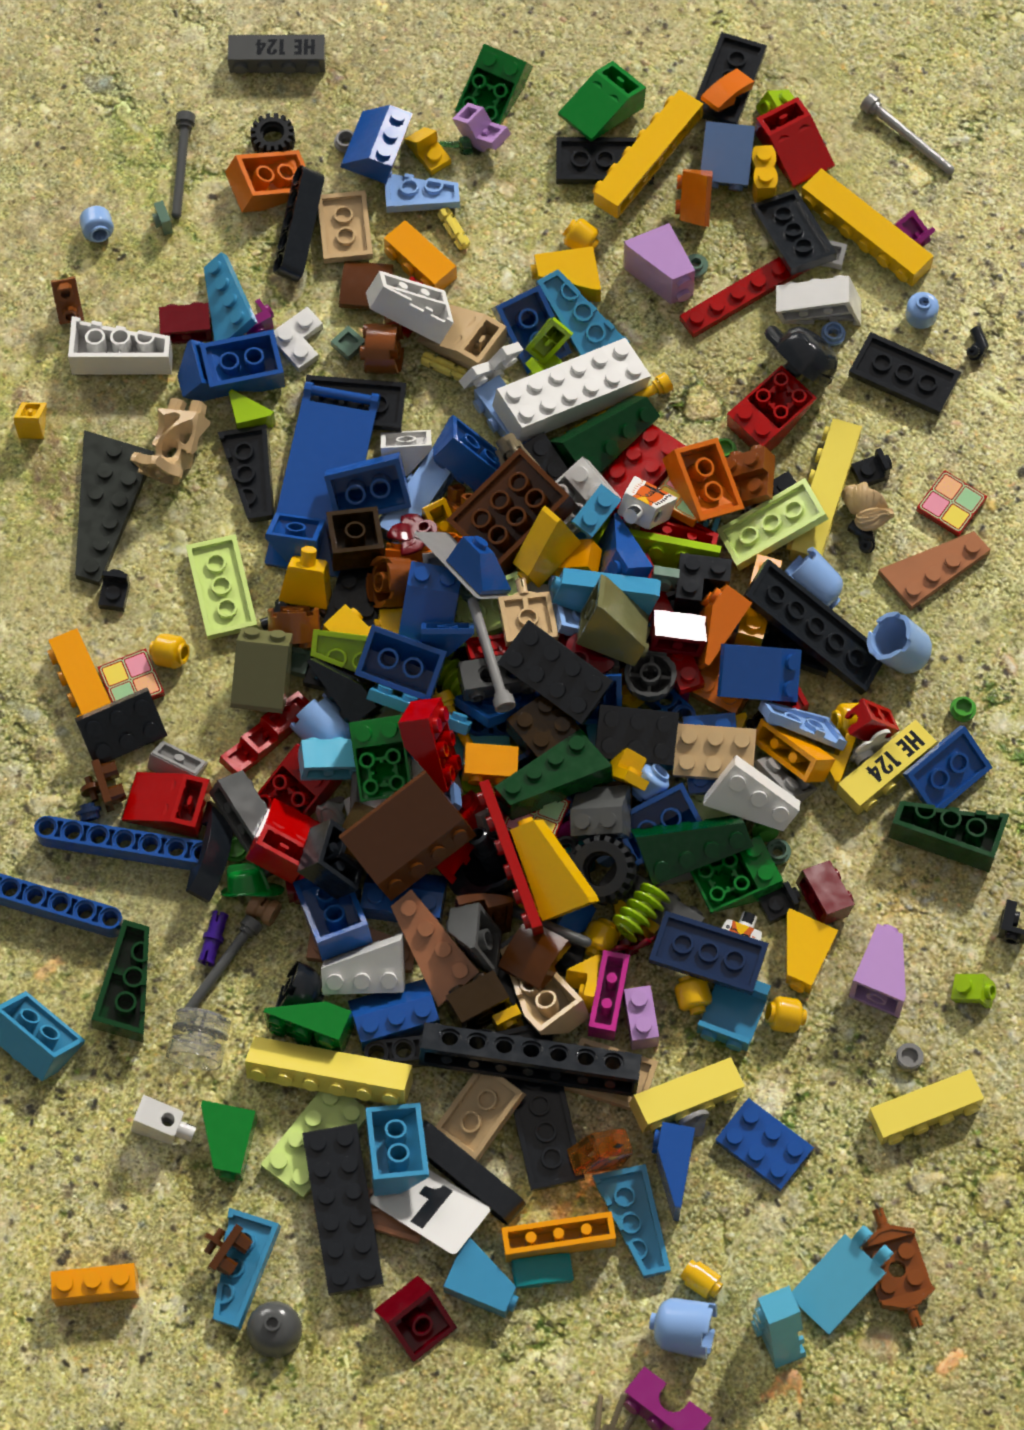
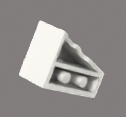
M379 271L366 292L371 310L438 344H441L454 323L444 290Z
M837 275L828 279H811L799 283L787 282L784 285L776 286V313L782 324H814V320H830V322L853 321V325L861 326V298L849 276Z
M737 755L706 792L703 801L704 806L780 831H784L800 811V801Z
M403 932L382 941H375L368 946L324 960L321 967L322 995L403 993L406 984Z

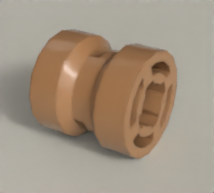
M252 896L245 913L253 918L261 919L263 924L270 927L277 919L282 903L275 899L269 900L266 897Z

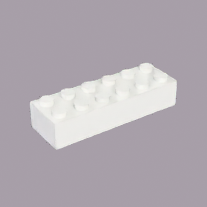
M623 338L497 388L492 407L509 433H514L517 440L520 439L523 443L536 437L543 431L544 433L550 432L619 403L646 388L651 375L627 339Z

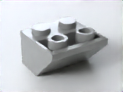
M771 756L757 759L754 762L755 769L797 798L800 803L817 790L812 782L805 783Z

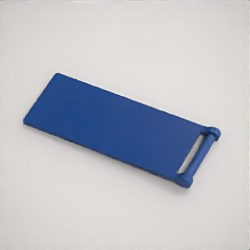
M305 382L303 398L276 510L277 513L326 519V512L333 511L324 478L325 470L366 460L380 403V394L372 393V395L316 386L314 382ZM312 395L366 404L370 405L369 411L310 400ZM325 523L319 559L328 562L330 577L338 578L340 571H333ZM269 543L265 564L267 566L287 569V562Z

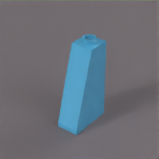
M563 568L560 576L554 577L550 587V591H553L552 603L581 612L602 574L607 576L643 611L650 615L660 597L661 580Z

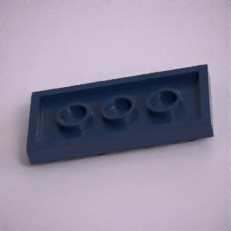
M665 911L649 957V963L752 995L769 943Z

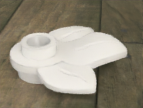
M883 729L874 734L869 741L854 748L850 760L859 767L892 739L885 738L890 730Z

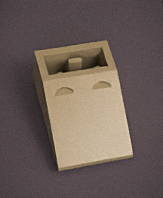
M449 304L454 323L441 344L422 335L417 339V342L469 370L472 366L488 362L507 341V328L486 314Z

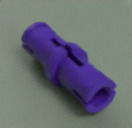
M212 911L208 930L204 932L202 937L204 943L198 958L200 964L206 966L208 962V966H214L219 945H222L224 941L222 935L229 918L228 914L220 911V915H218V911Z

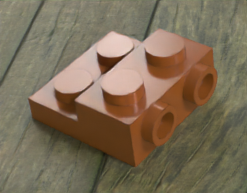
M753 445L750 451L743 453L740 451L730 452L726 460L744 507L772 500L775 455L762 445Z

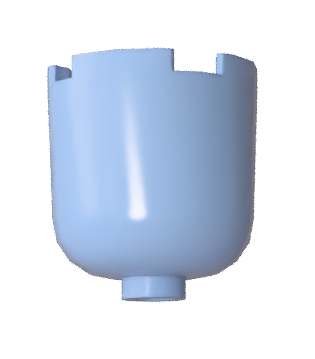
M810 547L807 549L809 554L806 557L802 558L799 555L784 572L830 609H833L841 600L838 596L843 588L842 578L814 547Z
M895 611L886 613L876 620L878 622L873 632L870 631L868 633L867 647L877 660L893 670L904 674L915 673L928 663L932 652L931 639L911 619Z
M325 693L322 695L324 699L319 702L313 699L296 715L299 719L296 724L294 722L290 724V728L302 740L312 737L318 739H333L335 737L351 739L349 723L345 722L339 713L340 707L335 701L329 700Z
M669 1298L663 1301L657 1313L652 1312L649 1322V1329L654 1330L656 1344L668 1352L707 1360L708 1354L711 1353L715 1329L710 1328L711 1318L717 1317V1304L680 1298Z

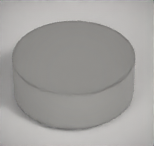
M913 1043L901 1045L896 1053V1064L903 1071H916L923 1062L921 1048Z

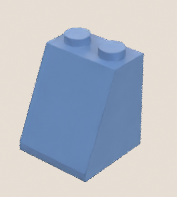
M706 121L701 170L712 171V189H718L719 185L728 186V190L743 191V188H748L755 126Z

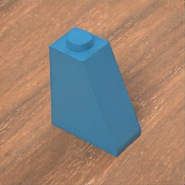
M469 1237L456 1256L443 1286L444 1293L506 1318L509 1311L514 1312L519 1297L516 1296V1286Z

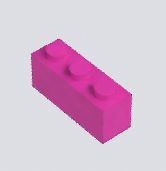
M603 950L588 1026V1036L611 1041L615 1040L630 955Z

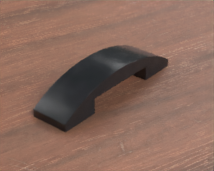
M212 801L207 802L202 820V825L206 826L198 865L191 868L186 892L205 903L210 902L222 878L233 836L231 827L217 805Z

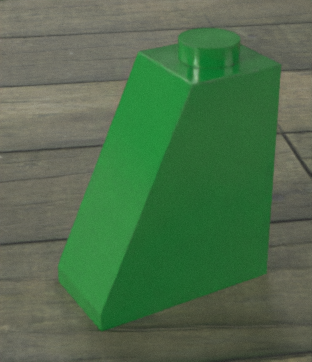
M202 1100L201 1108L215 1175L225 1182L243 1181L258 1119L256 1111Z

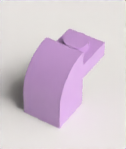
M467 103L452 118L461 135L481 152H485L487 148L496 150L511 135L508 127L491 122L484 107Z

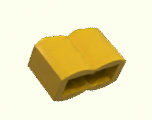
M772 145L754 146L752 151L750 173L753 179L752 197L755 203L776 196L778 175L775 169L776 152Z

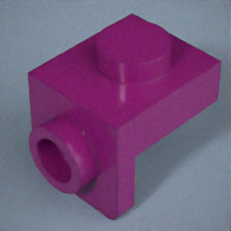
M913 209L894 223L896 227L922 247L932 240L930 235L936 231L933 227L927 229Z
M260 299L255 301L257 312L255 317L258 323L244 335L268 331L274 328L272 320L274 313L268 304L264 305Z

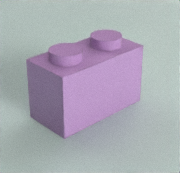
M651 985L624 989L623 1001L631 1049L658 1047L659 1032Z

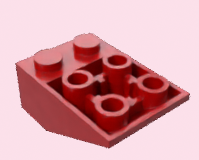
M798 97L756 118L755 135L763 146L772 145L774 147L776 164L793 188L810 180L821 168L827 171L835 167L811 114Z
M781 365L727 413V427L750 448L753 445H762L771 452L782 442L814 404L817 397Z
M441 697L411 701L398 721L404 748L430 775L443 792H448L462 768L460 755H456L454 747L455 735L450 730L448 724V708L443 705Z
M295 744L259 790L258 795L265 801L268 808L273 798H276L310 817L316 811L317 805L325 803L343 780L301 781L298 760L300 744Z
M136 772L122 821L198 839L206 804L210 801L211 797L209 794L212 789L210 779L184 773Z
M273 798L245 859L292 884L299 875L297 869L311 827L320 824V822Z

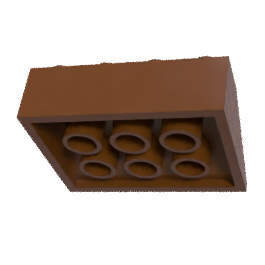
M519 448L447 519V522L462 537L480 536L485 539L506 576L517 568L513 561L544 506L564 521L578 508V505L534 460Z
M425 770L339 835L342 842L391 901L477 836L467 820Z

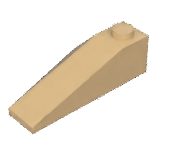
M508 945L500 950L502 956ZM558 973L552 977L541 992L509 975L525 1018L540 1035L570 1033L590 1018L583 999Z

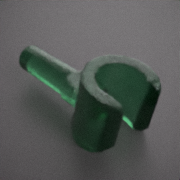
M467 136L459 138L458 141H439L442 147L459 148L462 155L473 153L471 140Z

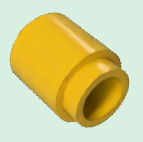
M691 1260L680 1276V1279L685 1281L684 1285L706 1300L710 1296L715 1298L723 1286L720 1282L722 1276L700 1261L697 1263Z

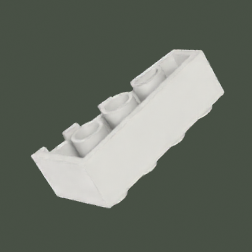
M72 316L68 352L72 375L172 374L173 350L170 336L138 330V332L128 331L126 327L117 325L116 328L103 326L102 322L92 320L89 323L81 321V318Z

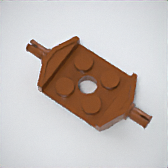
M884 1208L875 1209L872 1213L878 1227L861 1249L871 1258L875 1256L883 1245H886L894 1252L881 1267L887 1274L874 1287L880 1307L890 1311H904L905 1314L908 1313L912 1329H916L917 1326L920 1328L924 1325L918 1312V1306L934 1293L935 1287L931 1284L915 1238V1229L888 1224ZM895 1263L903 1266L905 1273L901 1277H894L890 1274L889 1267Z

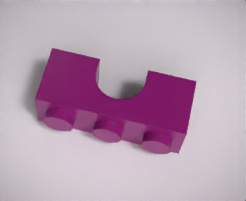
M645 1366L624 1391L627 1394L624 1407L630 1413L638 1414L644 1418L652 1430H707L712 1420V1417L691 1401L678 1412H670L664 1409L659 1397L663 1394L667 1383Z

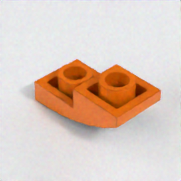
M735 69L709 87L701 95L700 100L719 112L734 105L736 96L753 89L754 80L739 69Z

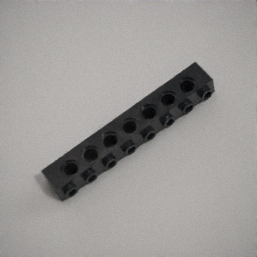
M425 1022L418 1065L633 1097L637 1093L642 1055Z

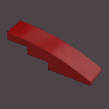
M299 691L291 695L286 700L282 714L267 712L263 715L259 724L243 734L238 744L220 756L219 762L231 774L241 770L244 773L294 732L290 728V724L292 722L296 724L299 721L296 715L310 701Z

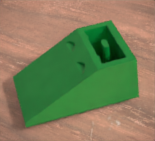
M484 43L455 111L459 112L467 103L484 107L491 122L502 125L524 89L533 66Z
M611 61L591 75L562 107L558 115L592 142L644 108L646 87L614 61Z
M402 715L349 722L360 802L388 798L413 779L412 756L404 748L398 726V721Z
M760 835L751 838L752 848L690 871L710 913L758 902V898L782 888L783 879Z
M329 1002L264 1008L263 1011L267 1028L270 1029L269 1031L279 1037L290 1036L295 1038L294 1041L305 1046L311 1044L322 1049L344 1052L354 1029L352 1011Z

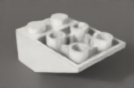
M583 457L555 481L578 505V508L563 521L574 535L578 534L580 530L571 521L601 484L622 499L591 462Z

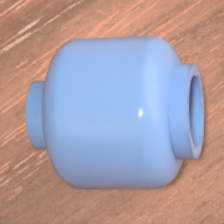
M91 206L86 208L80 215L79 223L82 233L87 240L103 242L112 235L114 225L111 215L106 208Z
M918 292L912 295L907 302L905 313L908 323L918 329L931 327L937 320L939 311L938 300L927 292Z
M645 764L641 771L643 772L641 777L649 781V784L645 791L632 787L633 790L631 792L641 802L665 792L669 788L668 772L659 764Z

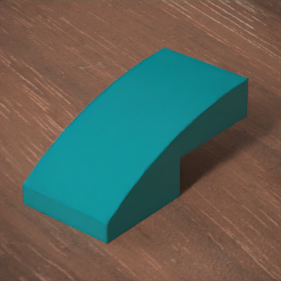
M570 1253L540 1255L511 1261L516 1289L542 1287L544 1284L571 1283L574 1280Z

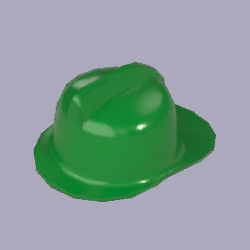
M242 863L228 866L227 887L221 891V895L224 897H271L284 893L285 889L281 885L268 883L264 871L259 866L252 863Z

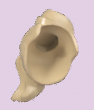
M867 482L849 485L843 489L841 494L842 500L850 513L855 515V524L862 531L876 530L893 518V509L888 508L883 495L869 488Z

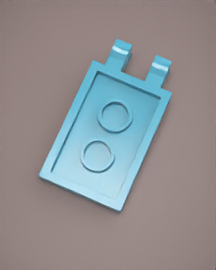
M864 1225L852 1239L844 1234L792 1291L797 1305L829 1335L887 1274L881 1267L894 1254L891 1249L883 1245L873 1258L869 1257L861 1247L874 1233Z

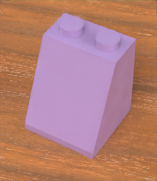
M670 223L624 241L623 266L627 272L670 304L684 302L693 296L695 269Z
M877 923L853 979L849 997L899 1018L906 998L903 934L899 933L898 929L891 925L884 924L882 926Z

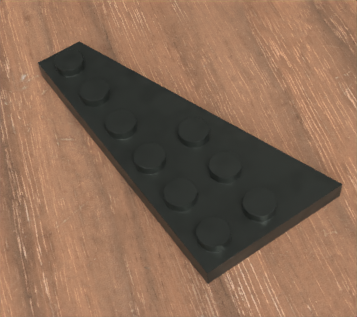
M85 430L75 576L78 580L101 586L103 581L102 571H107L147 477L138 473L139 467L130 461L131 455L134 452L155 455V452Z

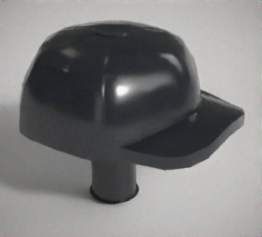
M769 326L765 330L766 338L787 360L783 367L800 383L805 378L822 387H827L832 383L837 370L838 358L835 351L822 337L800 326L791 328L785 333L776 326Z
M483 827L473 829L477 836L469 841L474 847L469 854L471 860L467 865L462 863L454 875L457 879L453 885L448 881L450 889L457 896L478 893L510 895L512 889H515L516 886L513 879L508 880L503 868V865L507 864L505 856L498 855L494 841L498 840L497 835L490 837L487 830ZM510 836L525 879H527L513 837Z

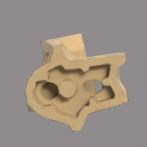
M171 398L167 409L158 408V430L151 444L156 449V455H146L139 452H134L131 455L130 461L139 467V474L169 485H178L180 483L183 472L192 467L194 453L197 451L200 436L211 423L205 418L207 406L203 402L192 400L189 410L185 411L187 403L178 398ZM172 448H176V453L172 457L167 458L168 452Z

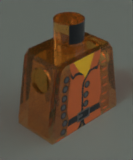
M624 1128L594 1132L567 1150L575 1176L619 1169L633 1154L627 1132ZM594 1151L593 1156L590 1157L588 1154Z

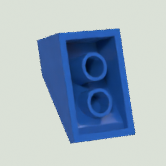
M540 285L491 308L496 320L506 326L509 344L519 342L524 349L517 358L527 375L531 371L525 363L531 357H535L527 352L525 348L545 322L555 317ZM567 341L554 355L563 358L572 353Z
M274 330L200 344L210 390L230 391L232 389L234 391L263 392L285 387L284 371Z
M614 513L597 544L602 550L599 572L648 578L653 565L620 515Z
M411 561L399 628L400 635L421 642V623L455 622L462 583L447 567Z
M721 644L717 696L797 702L802 650Z
M306 878L293 882L322 961L373 943L367 920L355 892L335 899Z
M662 1122L661 1130L655 1129L652 1153L657 1154L656 1165L673 1221L679 1222L695 1128Z

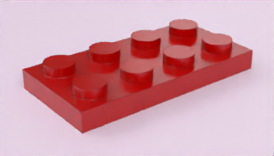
M652 424L626 448L602 476L621 498H623L634 476L658 487L668 476L662 459L674 449L684 447L685 445ZM619 503V505L616 507V509L613 511V513L610 515L611 517L613 516L614 513H617V511H618V509H619V506H620V503Z

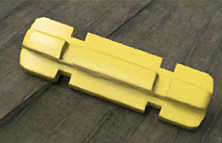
M448 207L441 208L437 216L454 241L457 249H467L470 245V240L467 235H464L465 232L456 217H453L454 214Z
M425 351L420 360L423 366L428 368L432 366V370L448 377L454 376L453 379L457 381L468 371L467 368L460 365L456 367V363L440 356L434 357L435 354L429 351Z

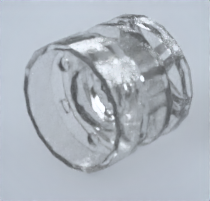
M192 1007L177 1009L175 1013L176 1022L173 1023L172 1028L178 1035L170 1037L166 1057L172 1062L188 1068L208 1071L220 1069L223 1063L225 1048L219 1043L228 1041L227 1032L230 1031L231 1021L227 1017L210 1010Z

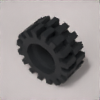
M267 113L265 119L262 115L258 117L259 123L257 121L253 122L250 135L254 152L267 153L294 149V127L289 119L286 121V116L282 115L279 118L278 113H274V117H270V113ZM269 132H279L282 134V138L275 142H268L264 140V135Z

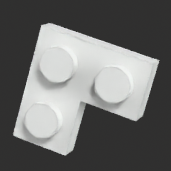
M308 306L274 330L278 350L299 373L319 359V354L306 340L323 329V323Z
M519 342L501 347L488 362L472 366L459 380L460 384L464 389L472 386L478 388L498 375L502 378L505 375L503 371L518 361L517 356L524 349Z

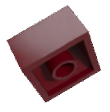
M416 1276L374 1309L385 1328L412 1362L419 1359L457 1328L433 1289L419 1276Z

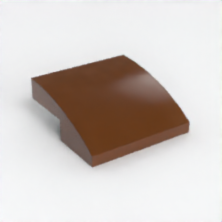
M345 261L340 288L339 308L371 310L366 296L368 288L379 271L393 275L394 265Z
M488 893L456 896L455 907L479 902L500 928L502 934L511 932L514 903L512 897Z
M522 924L507 946L498 967L505 973L541 992L557 973L555 965L571 945L569 940L543 927L544 933L533 936L531 928L525 929L524 924Z

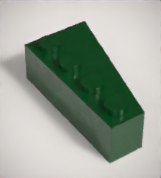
M630 396L606 409L604 413L588 419L584 424L573 427L560 437L553 438L550 442L568 469L583 457L589 460L598 472L601 473L651 426L660 415L647 397Z
M579 729L494 786L495 797L499 807L512 821L543 809L544 805L554 801L558 803L566 800L567 796L581 791V793L592 790V787L601 783L605 785L613 782L612 765Z
M900 801L888 838L989 872L1009 814L1000 813L999 815L987 814V811L976 810L975 812L960 811V808L956 807L943 809L936 808L935 805Z
M734 815L704 819V821L680 822L677 825H659L648 829H630L647 876L654 886L753 847L745 822L741 817Z
M123 919L91 1019V1028L143 1043L149 926Z

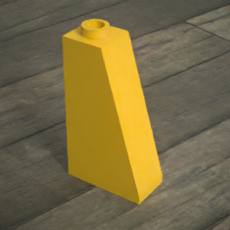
M528 817L518 821V827L510 829L542 921L554 920L599 902L594 890L544 820H533V817Z

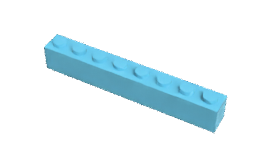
M469 734L473 743L511 746L508 736H473ZM312 737L301 740L298 750L301 781L351 779L352 773L356 771L351 739H345L344 737L318 739ZM455 737L454 747L456 755L459 754L461 762H463L464 747L459 737ZM462 768L458 773L459 776L462 775Z

